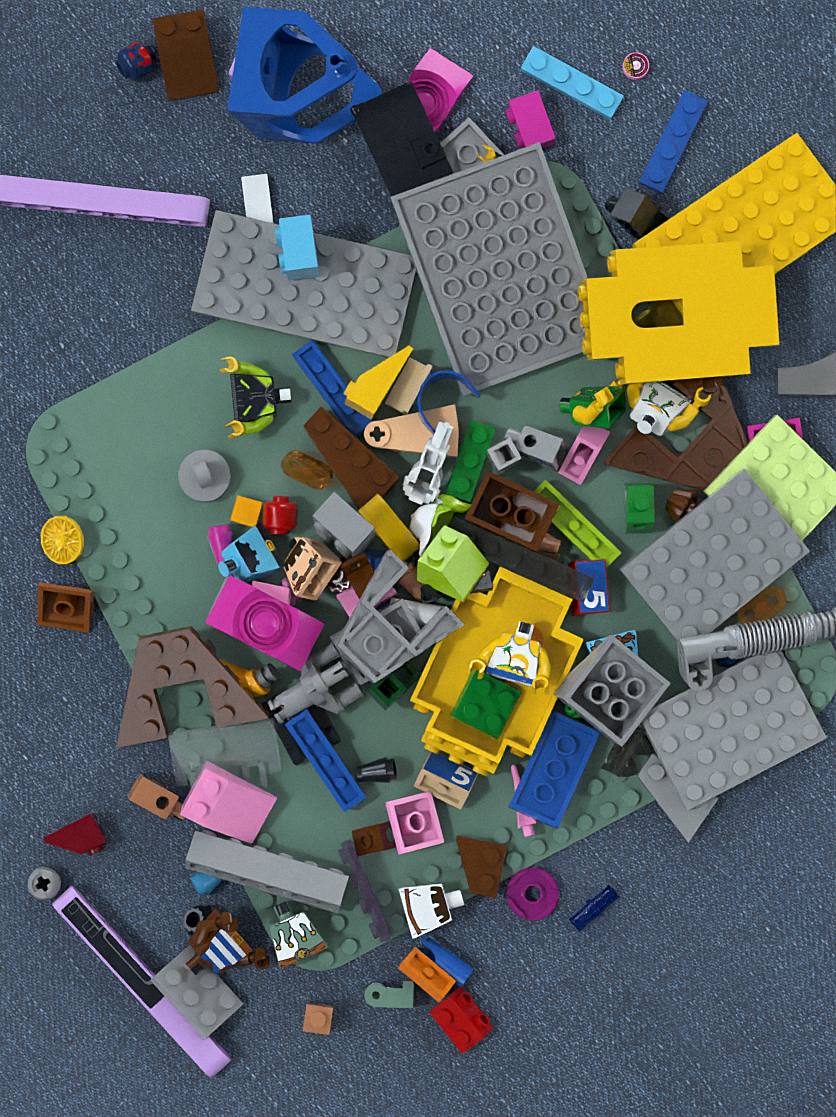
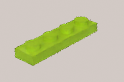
M546 479L534 491L560 504L551 523L589 560L606 559L607 568L621 554Z

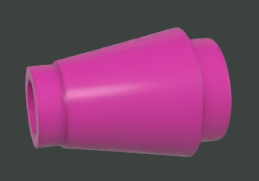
M229 524L208 527L209 534H207L217 564L224 561L221 552L232 543L233 530H230Z

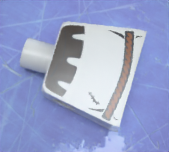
M442 883L399 888L412 939L450 922L452 918L449 909L464 905L461 891L457 890L445 894Z

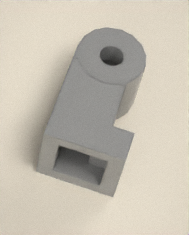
M511 438L486 451L497 474L512 468L522 459Z

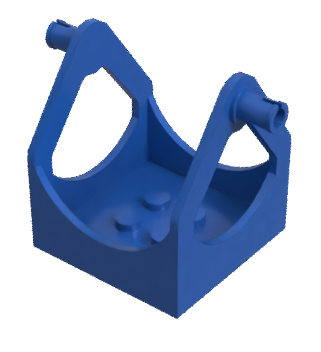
M243 7L227 111L258 139L320 143L356 121L350 111L353 105H358L383 94L381 87L358 66L356 59L306 12ZM285 26H298L307 36L298 34ZM313 55L325 56L327 58L325 75L290 97L292 81L302 64ZM349 82L354 85L352 102L348 106L313 128H301L294 118L295 114Z

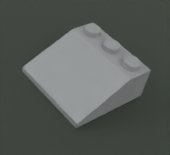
M610 634L568 674L554 695L609 740L622 747L671 683Z

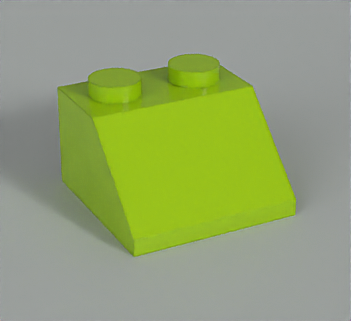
M444 525L418 560L417 581L429 584L434 589L464 602L489 567V562L467 535Z

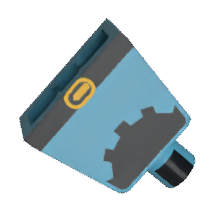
M260 522L221 552L224 561L218 564V569L224 577L233 574L235 578L247 583L270 577L282 569L285 564Z

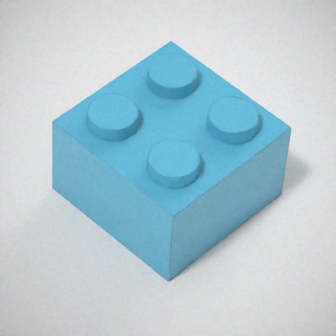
M311 215L280 218V227H275L278 248H283V253H278L282 274H287L288 281L320 277Z

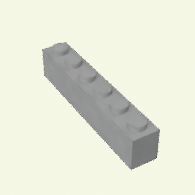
M206 830L202 832L195 831L185 860L186 869L337 914L339 913L349 878L341 870L319 868V865L314 862H299L293 860V857L288 854H272L261 846H245L237 839L228 838L225 840L218 838L215 833Z

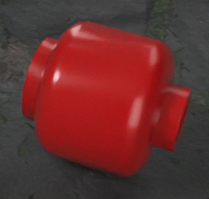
M273 496V501L264 503L263 526L269 529L271 534H290V530L295 529L297 526V505L289 502L288 496Z

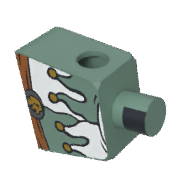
M288 900L273 907L280 922L269 927L280 969L328 947L305 910L294 915Z

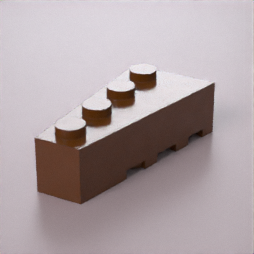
M320 407L303 425L306 433L358 510L377 494L384 498L400 481L399 476L324 408Z

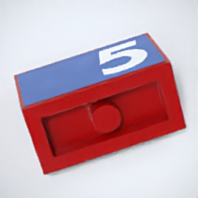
M606 559L568 563L572 616L610 612Z

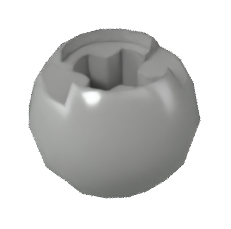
M40 867L30 874L27 887L29 893L34 898L47 901L58 894L61 880L55 870L49 867ZM41 877L50 880V883L47 885V891L44 888L39 889L38 884L41 883Z

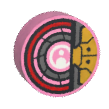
M637 52L629 54L623 62V72L626 77L631 80H640L646 76L649 69V61L646 56Z

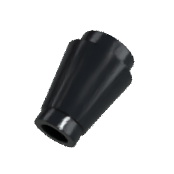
M384 757L362 766H357L356 769L359 782L390 783L391 780L397 779V769L393 758L388 759Z

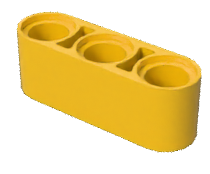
M379 494L375 495L358 510V513L375 527L376 535L384 545L402 562L406 561L420 548L419 542Z

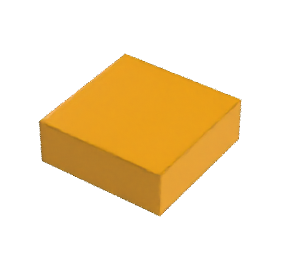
M237 495L230 521L254 527L258 523L263 502Z

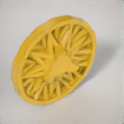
M55 516L49 519L42 528L41 545L44 553L51 561L57 564H70L76 561L82 554L84 535L80 526L73 519L67 516Z

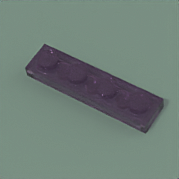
M351 839L341 843L342 848L338 852L343 864L349 863L352 873L348 876L353 888H359L363 898L358 900L363 913H369L373 923L368 924L374 939L380 938L381 943L387 941L392 937Z

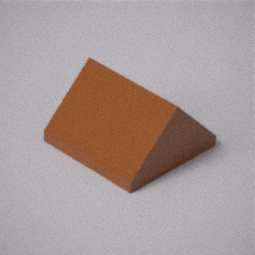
M39 582L37 625L89 633L95 592L88 589Z

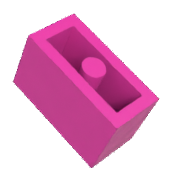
M538 90L509 100V109L505 110L509 124H514L517 130L514 137L519 149L540 142L542 149L555 145L556 138Z

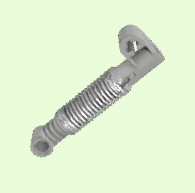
M836 607L830 612L825 611L824 613L812 614L807 611L797 613V615L794 613L793 616L789 614V616L785 615L775 619H766V621L762 619L761 622L758 620L757 622H748V624H739V626L735 624L725 627L723 631L678 639L677 651L680 676L692 690L703 691L711 685L713 680L711 660L725 657L740 659L750 655L754 656L755 654L759 655L778 650L781 651L782 649L799 648L800 646L815 644L821 638L825 639L836 636ZM694 663L695 667L699 670V672H696V670L690 664Z

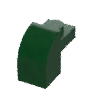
M406 661L402 666L374 683L367 690V693L386 711L421 677V674Z

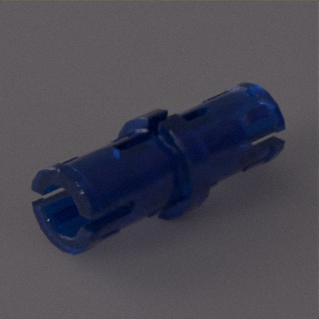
M608 884L592 900L588 899L585 902L586 905L569 918V921L580 932L596 917L600 918L603 915L602 912L620 897Z

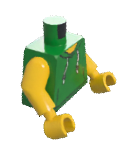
M615 379L609 386L581 388L572 398H561L560 412L571 414L573 425L609 429L626 412L625 386L620 384V380Z

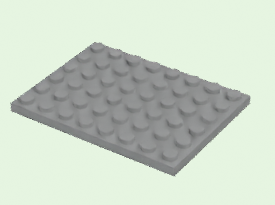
M540 142L390 197L452 369L468 379L477 391L583 352L582 339H585V328H582L580 324L583 301H579L578 286L581 285V280L588 279ZM457 381L462 396L472 393L468 387Z

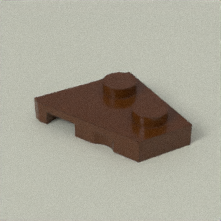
M457 835L456 841L470 893L497 898L507 846Z

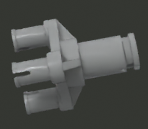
M332 642L316 653L309 654L302 667V674L299 677L300 682L275 696L276 699L273 701H268L271 711L284 705V709L274 715L280 724L284 723L285 719L294 717L313 704L339 714L345 710V706L364 696L356 681L340 692L332 693L329 687L349 676L346 670H342L335 675L337 671L344 668L340 661L320 673L321 667L340 657Z

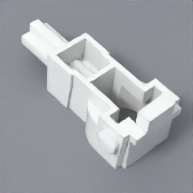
M438 423L434 436L429 438L420 461L415 463L409 475L405 476L402 485L404 486L405 495L409 496L408 500L422 505L423 502L429 504L430 501L433 502L434 499H438L441 492L439 488L443 480L441 467L450 449L448 441L454 427L449 426L450 423ZM421 468L435 473L431 484L417 479Z

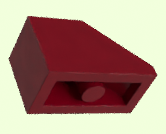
M90 813L43 838L47 844L78 854L88 852L89 856L104 850L102 844L108 842L94 813Z

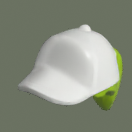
M440 494L438 499H434L432 504L419 507L411 515L409 531L420 541V557L444 525L448 526L454 512H466L470 509L471 504L464 503L451 495Z

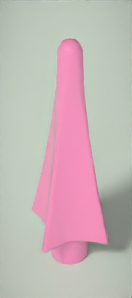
M512 765L511 772L516 791L520 777L517 766ZM517 812L518 829H523L524 837L534 836L533 825H536V820Z

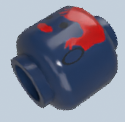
M134 42L118 52V60L115 62L119 72L125 79L130 78L136 81L153 71V60L156 59V56L149 45L145 47L140 42Z

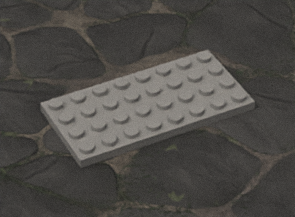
M218 210L215 211L191 308L193 313L304 339H313L317 342L386 358L397 353L416 274V267L411 255L314 233L320 277L288 281L287 274H282L279 264L278 253H283V248H278L275 227H280V225Z

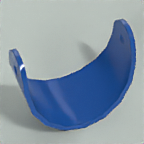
M451 370L437 371L429 375L420 386L417 397L418 415L424 426L433 435L435 430L427 421L421 409L420 400L422 394L429 385L438 380L453 379L460 381L468 387L479 399L481 396L477 389L462 374Z

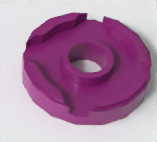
M536 867L524 868L515 873L509 880L506 890L507 902L512 911L520 918L539 920L550 915L557 906L559 898L558 885L553 876L545 870ZM530 886H536L540 890V897L536 901H529L525 897V891Z

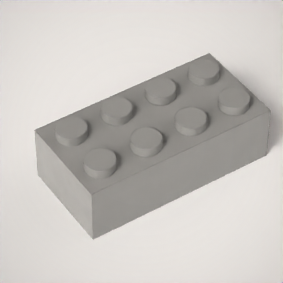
M335 492L331 494L312 516L315 521L314 526L317 534L327 543L332 540L337 549L336 551L346 560L365 552L377 538L375 527Z

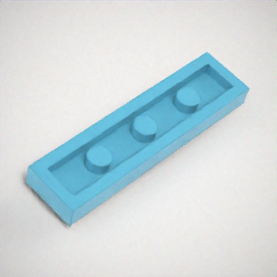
M535 46L532 47L520 71L609 120L612 119L624 95Z

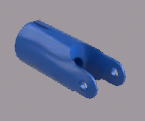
M423 936L421 939L423 945L429 948L433 954L426 952L420 947L416 948L455 979L456 982L454 984L461 988L474 968L430 937Z

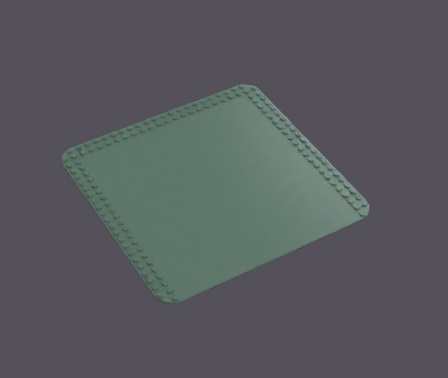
M547 161L588 279L612 277V272L608 271L607 258L611 256L610 251L619 248L586 186L569 168L556 162ZM401 226L364 244L411 255ZM416 270L397 353L407 346H411L413 350L409 357L426 366L427 364L432 365V374L437 371H453ZM648 301L639 302L633 307L631 316L635 325L640 328L661 327ZM219 319L53 405L43 412L33 424L26 444L28 468L52 516H67L80 526L84 535V547L82 554L76 562L89 588L95 592V599L131 669H133L138 640L141 636L192 626L198 632L203 642L209 638L213 643L218 659L221 658L247 670L253 668L257 670L265 669V665L268 663L276 667L280 674V679L273 681V684L270 685L269 693L262 697H254L262 708L261 703L300 682L299 677H301L302 669L298 671L205 623L225 579L218 569L207 534H209L208 527L229 524L230 530H233V543L252 528L230 521L237 495L263 502V506L265 502L273 501V496H288L289 502L295 503L298 507L297 526L295 529L290 530V534L269 533V529L263 526V506L258 519V523L261 522L282 561L285 562L291 553L289 542L295 537L319 540L338 558L343 557L336 551L337 549L332 540L327 543L317 534L314 526L315 521L312 517L333 492L356 512H358V509L303 427L320 407L324 408L344 426L292 357L293 353L311 340ZM314 341L347 386L351 380L356 383L360 375L388 359ZM581 352L478 390L481 396L479 399L473 393L462 396L457 380H438L429 385L423 392L420 400L421 409L426 411L455 404L459 428L458 456L471 420L496 428L489 448L504 441L510 427L522 432L526 425L563 439L568 447L565 455L566 458L583 426L573 425L571 414L560 412L561 398H572L584 387L609 386L617 379L615 364L619 363L618 358L587 360V354L584 355ZM230 356L234 357L236 361L251 363L266 370L269 376H272L274 379L275 389L290 387L292 403L276 404L277 416L273 417L272 423L261 432L239 435L234 439H229L228 435L235 433V430L232 427H225V425L234 421L230 374L235 373L223 374L220 372V369L229 367L228 362L222 361L221 358ZM402 370L373 416V421L404 415L385 405ZM677 380L662 381L666 385L678 391L676 388L673 387V384ZM628 383L624 384L626 412L609 429H606L610 431V434L581 485L558 472L525 458H522L512 468L497 474L489 457L486 456L471 503L462 502L472 504L487 471L533 492L546 479L621 552L606 568L610 612L572 616L570 604L560 629L584 639L569 673L589 655L585 647L586 642L605 638L610 634L616 635L635 630L638 657L671 683L653 706L655 707L690 689V687L680 676L677 640L620 571V568L677 523L665 510L667 499L673 490L680 488L696 491L698 493V505L708 496L699 489L603 464L607 457L638 424V422L630 417L632 408L629 406L626 393L630 384ZM417 402L415 403L410 414L418 412ZM699 410V413L684 429L673 432L667 430L662 436H658L652 431L650 434L678 458L711 422V419ZM374 428L375 430L373 433H370V437H374L375 441L379 442L380 438L385 436V432H380V428ZM362 433L357 439L400 478V481L383 500L409 530L411 515L419 507L426 505V503L423 502L421 505L408 500L409 496L405 495L402 483L405 476L409 475L414 464L420 461L422 455L373 448L366 443L364 433ZM536 442L531 443L529 447L534 446ZM206 449L217 452L225 459L230 467L231 481L222 497L212 502L203 503L193 500L184 493L179 484L178 473L181 463L188 455L195 451ZM446 458L441 467L443 480L439 488L441 490L440 494H446L457 461L455 458ZM421 468L417 479L431 484L435 473ZM624 483H651L654 485V526L652 533L625 534ZM468 511L463 513L454 512L447 527L467 535L475 546L484 545L492 583L499 567L524 577L528 550H525V547L467 523L465 517ZM551 523L547 533L561 540L556 554L560 555L559 561L564 562L562 577H556L555 583L529 580L571 598L568 563L589 559ZM378 536L368 547V549L389 550ZM414 554L403 563L406 565L412 562L414 565ZM283 567L274 575L255 581L279 586L282 579L288 577ZM790 567L710 633L723 631L725 627L735 624L739 626V624H748V622L752 623L758 620L761 622L762 619L766 621V619L770 620L780 616H789V614L793 616L794 613L797 615L800 612L808 611L812 614H815ZM396 582L393 585L397 595L392 598L416 601L400 584ZM325 587L316 601L303 598L300 603L297 602L293 606L324 623L310 652L312 654L332 642L329 637L343 629L349 620L348 614L336 597L340 592H331L330 588ZM489 591L481 592V593L487 595ZM442 597L428 604L447 606L451 610L456 599L453 597ZM828 637L825 639L821 638L815 644L781 650L815 715L828 705L836 691V652ZM436 643L426 648L416 657L408 660L421 675ZM752 655L740 658L736 664L730 667L719 666L715 660H711L713 676L752 657ZM341 657L321 667L320 673L340 661L344 668L337 671L335 675L342 670H346L349 675L329 687L332 693H338L355 682ZM694 663L690 664L696 670V672H699V670L695 667ZM491 676V677H493V678H495V679H497V680H499V681H501V682H503V683H506V681H507V680H505V679H501V678H498V677ZM203 679L156 688L169 731L167 739L191 786L195 783L205 762L208 761L277 797L253 843L239 840L242 842V845L249 847L261 846L267 849L269 853L276 855L279 853L288 854L293 857V860L299 862L311 861L318 864L319 868L326 870L330 868L338 869L344 872V875L349 876L338 914L244 886L272 943L273 940L269 926L280 922L273 908L274 906L288 900L294 915L304 910L306 911L328 947L293 964L315 971L340 967L410 930L399 888L442 883L445 894L460 890L463 901L477 895L470 893L456 841L457 835L507 846L500 878L501 882L520 870L532 866L655 801L637 776L651 753L657 756L641 723L622 747L609 740L600 732L557 830L537 820L536 825H533L534 836L524 837L523 829H518L517 811L508 808L515 793L511 766H517L521 780L531 756L526 754L524 758L510 753L511 747L506 746L495 773L489 772L487 777L478 774L461 810L433 796L444 843L399 855L397 847L358 856L352 830L390 821L385 802L424 793V791L414 787V784L430 753L429 750L424 749L426 743L421 742V739L434 712L429 710L428 714H424L413 709L415 703L410 702V699L419 679L386 711L367 693V690L374 684L370 680L362 685L358 684L364 696L345 706V710L341 713L336 714L325 709L341 738V742L332 745V747L366 796L365 799L345 812L341 809L298 744L296 746L304 762L298 766L293 764L269 717L267 719L217 728ZM557 698L552 709L553 711L597 730L583 718L574 719L569 717L565 712L566 704ZM322 730L323 734L325 735V737H326L327 740L329 741V739H328L326 733L324 732V730ZM440 750V754L449 758L450 754ZM384 757L395 760L397 779L391 780L390 783L358 781L357 766H362ZM464 761L463 763L468 768L473 769L474 765ZM388 827L386 835L388 840L393 842V831ZM215 831L218 838H222L225 840H227L228 838H234Z

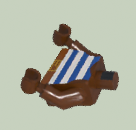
M215 909L206 920L198 922L194 934L189 939L188 944L197 953L186 963V966L195 975L201 972L207 965L216 974H221L227 969L236 966L252 965L253 962L257 968L266 969L270 966V957L267 956V951L264 948H257L253 954L251 952L252 948L235 931L238 928L237 917L232 918L231 913L227 911L220 914Z

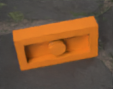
M416 947L412 949L398 967V969L438 1002L444 998L456 982L455 979Z

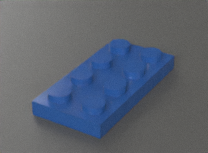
M552 710L508 808L557 830L600 732Z

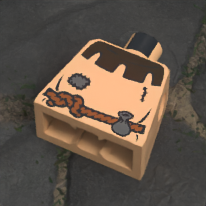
M295 537L289 542L291 553L284 562V569L295 596L316 601L342 562L323 542L306 537Z

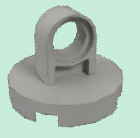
M206 449L198 450L188 455L181 463L178 473L179 484L184 493L193 500L203 503L212 502L222 497L229 487L231 481L230 467L217 452Z

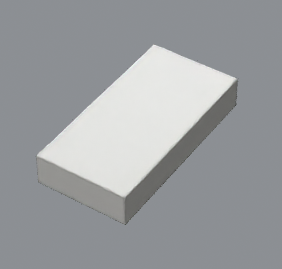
M260 174L241 177L246 217L273 223L268 175Z

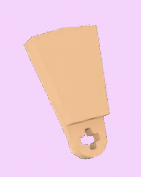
M455 404L423 411L427 421L435 431L439 422L450 423L449 426L454 427L448 441L450 449L446 458L457 459L459 428ZM418 412L373 421L364 430L365 441L373 448L422 455L429 438L434 436L424 426ZM374 428H380V432H385V436H382L379 442H376L374 437H370V433H373L375 430Z

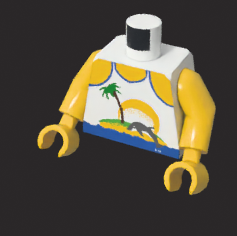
M519 621L515 636L503 633L501 637L492 640L480 652L476 660L470 662L468 674L470 675L473 670H478V679H482L485 671L490 676L531 686L533 694L536 693L537 688H544V695H548L551 665L546 650L541 648L539 642L531 640L534 625Z

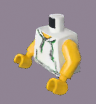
M662 381L630 383L626 391L629 406L632 408L630 417L638 422V430L644 434L652 431L658 436H662L667 430L673 432L686 428L699 413L698 408L708 405L711 394L707 399H700L699 395L703 391V387L697 389L694 402L690 404L691 400Z

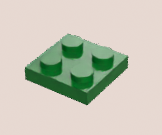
M473 670L450 716L498 739L521 691L485 673L482 679H478L479 671Z

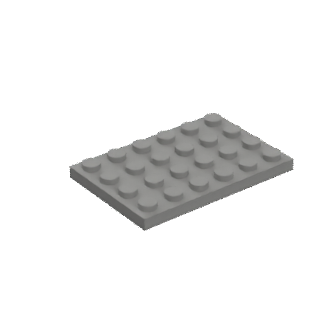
M742 469L622 566L620 571L674 638L678 640L712 632L808 554L810 550L748 472Z
M779 650L772 653L754 655L713 676L712 683L706 690L694 691L690 688L651 708L641 722L686 811L827 738L782 651Z

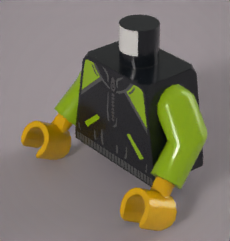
M231 356L221 358L222 361L228 362L229 367L220 369V372L223 374L235 373L230 374L234 421L225 425V427H232L235 433L228 435V438L234 439L239 435L261 432L272 423L273 417L277 416L276 404L292 403L290 387L275 389L274 379L272 376H269L266 370L251 363L236 361Z

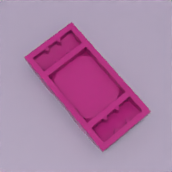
M430 48L415 67L407 82L412 81L435 133H437L474 76Z
M230 575L205 622L213 628L298 671H301L324 626V623L299 609Z

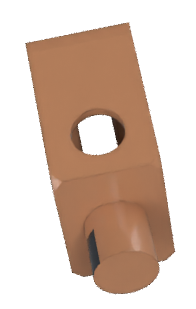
M142 773L139 774L127 795L128 799L165 820L171 815L182 822L185 817L180 815L182 803L177 801L179 798L178 794ZM161 796L167 799L163 806L156 803V800Z

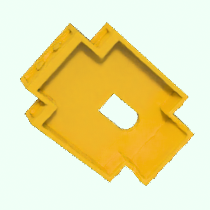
M741 241L610 251L611 256L607 258L608 271L612 272V277L581 280V285L578 286L579 301H583L580 324L582 328H585V339H582L583 354H587V360L618 358L619 363L615 364L616 378L620 379V384L751 374L749 348L780 345L774 265L743 267ZM681 299L682 326L640 328L632 320V309L639 302Z
M499 567L492 583L493 591H489L487 595L481 592L469 594L464 602L455 600L451 611L464 625L448 634L439 642H436L410 699V702L415 703L413 709L424 714H428L429 710L434 712L421 739V742L426 743L424 749L435 754H439L440 750L450 754L449 760L459 765H463L464 761L474 765L473 771L486 777L489 772L495 773L506 746L511 747L510 753L524 758L526 754L532 756L557 700L554 693L568 676L584 640L560 629L572 602L571 598L503 567ZM519 621L534 625L531 640L539 642L541 648L546 650L551 665L548 695H544V688H537L536 693L533 694L531 686L507 680L505 684L521 691V694L498 739L450 716L470 676L468 674L470 662L476 660L480 652L492 640L501 637L503 633L515 636Z

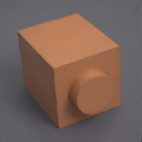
M308 1002L303 1031L330 1035L334 1006Z

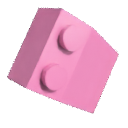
M206 761L181 806L180 815L203 827L252 844L277 797Z

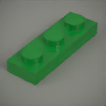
M474 420L470 421L446 491L447 495L471 503L487 456L486 451L490 447L496 428Z

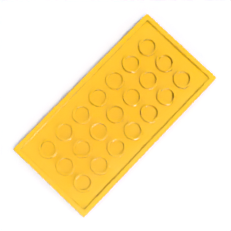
M796 133L636 241L632 247L645 248L741 241L743 267L774 265L775 275L836 233V185L798 133ZM673 299L672 302L682 314L681 299Z

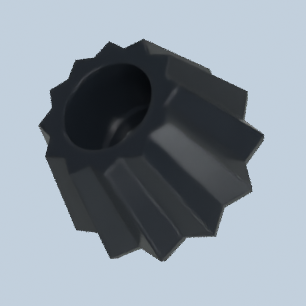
M201 904L192 907L183 915L184 920L182 923L190 936L194 934L198 922L206 920L213 910L210 905L203 906Z

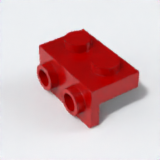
M458 987L452 994L429 1011L462 1054L482 1040L493 1029L489 1018L480 1011L470 994L465 992L462 987Z

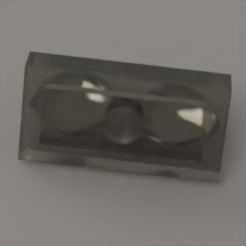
M637 727L622 747L614 743L601 769L617 777H630L638 774L636 762L631 757L633 753L638 755L655 753L651 742L644 733L645 730Z

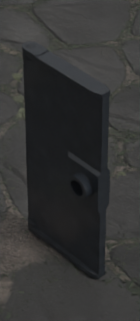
M412 81L366 102L353 105L350 108L391 197L454 174Z

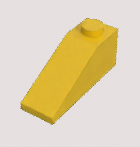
M407 346L360 375L356 383L351 380L343 393L347 396L344 404L372 420L411 355L413 348Z

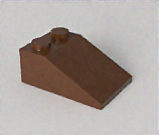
M204 9L152 18L168 101L219 93Z
M487 471L465 520L467 523L491 534L538 552L560 504Z

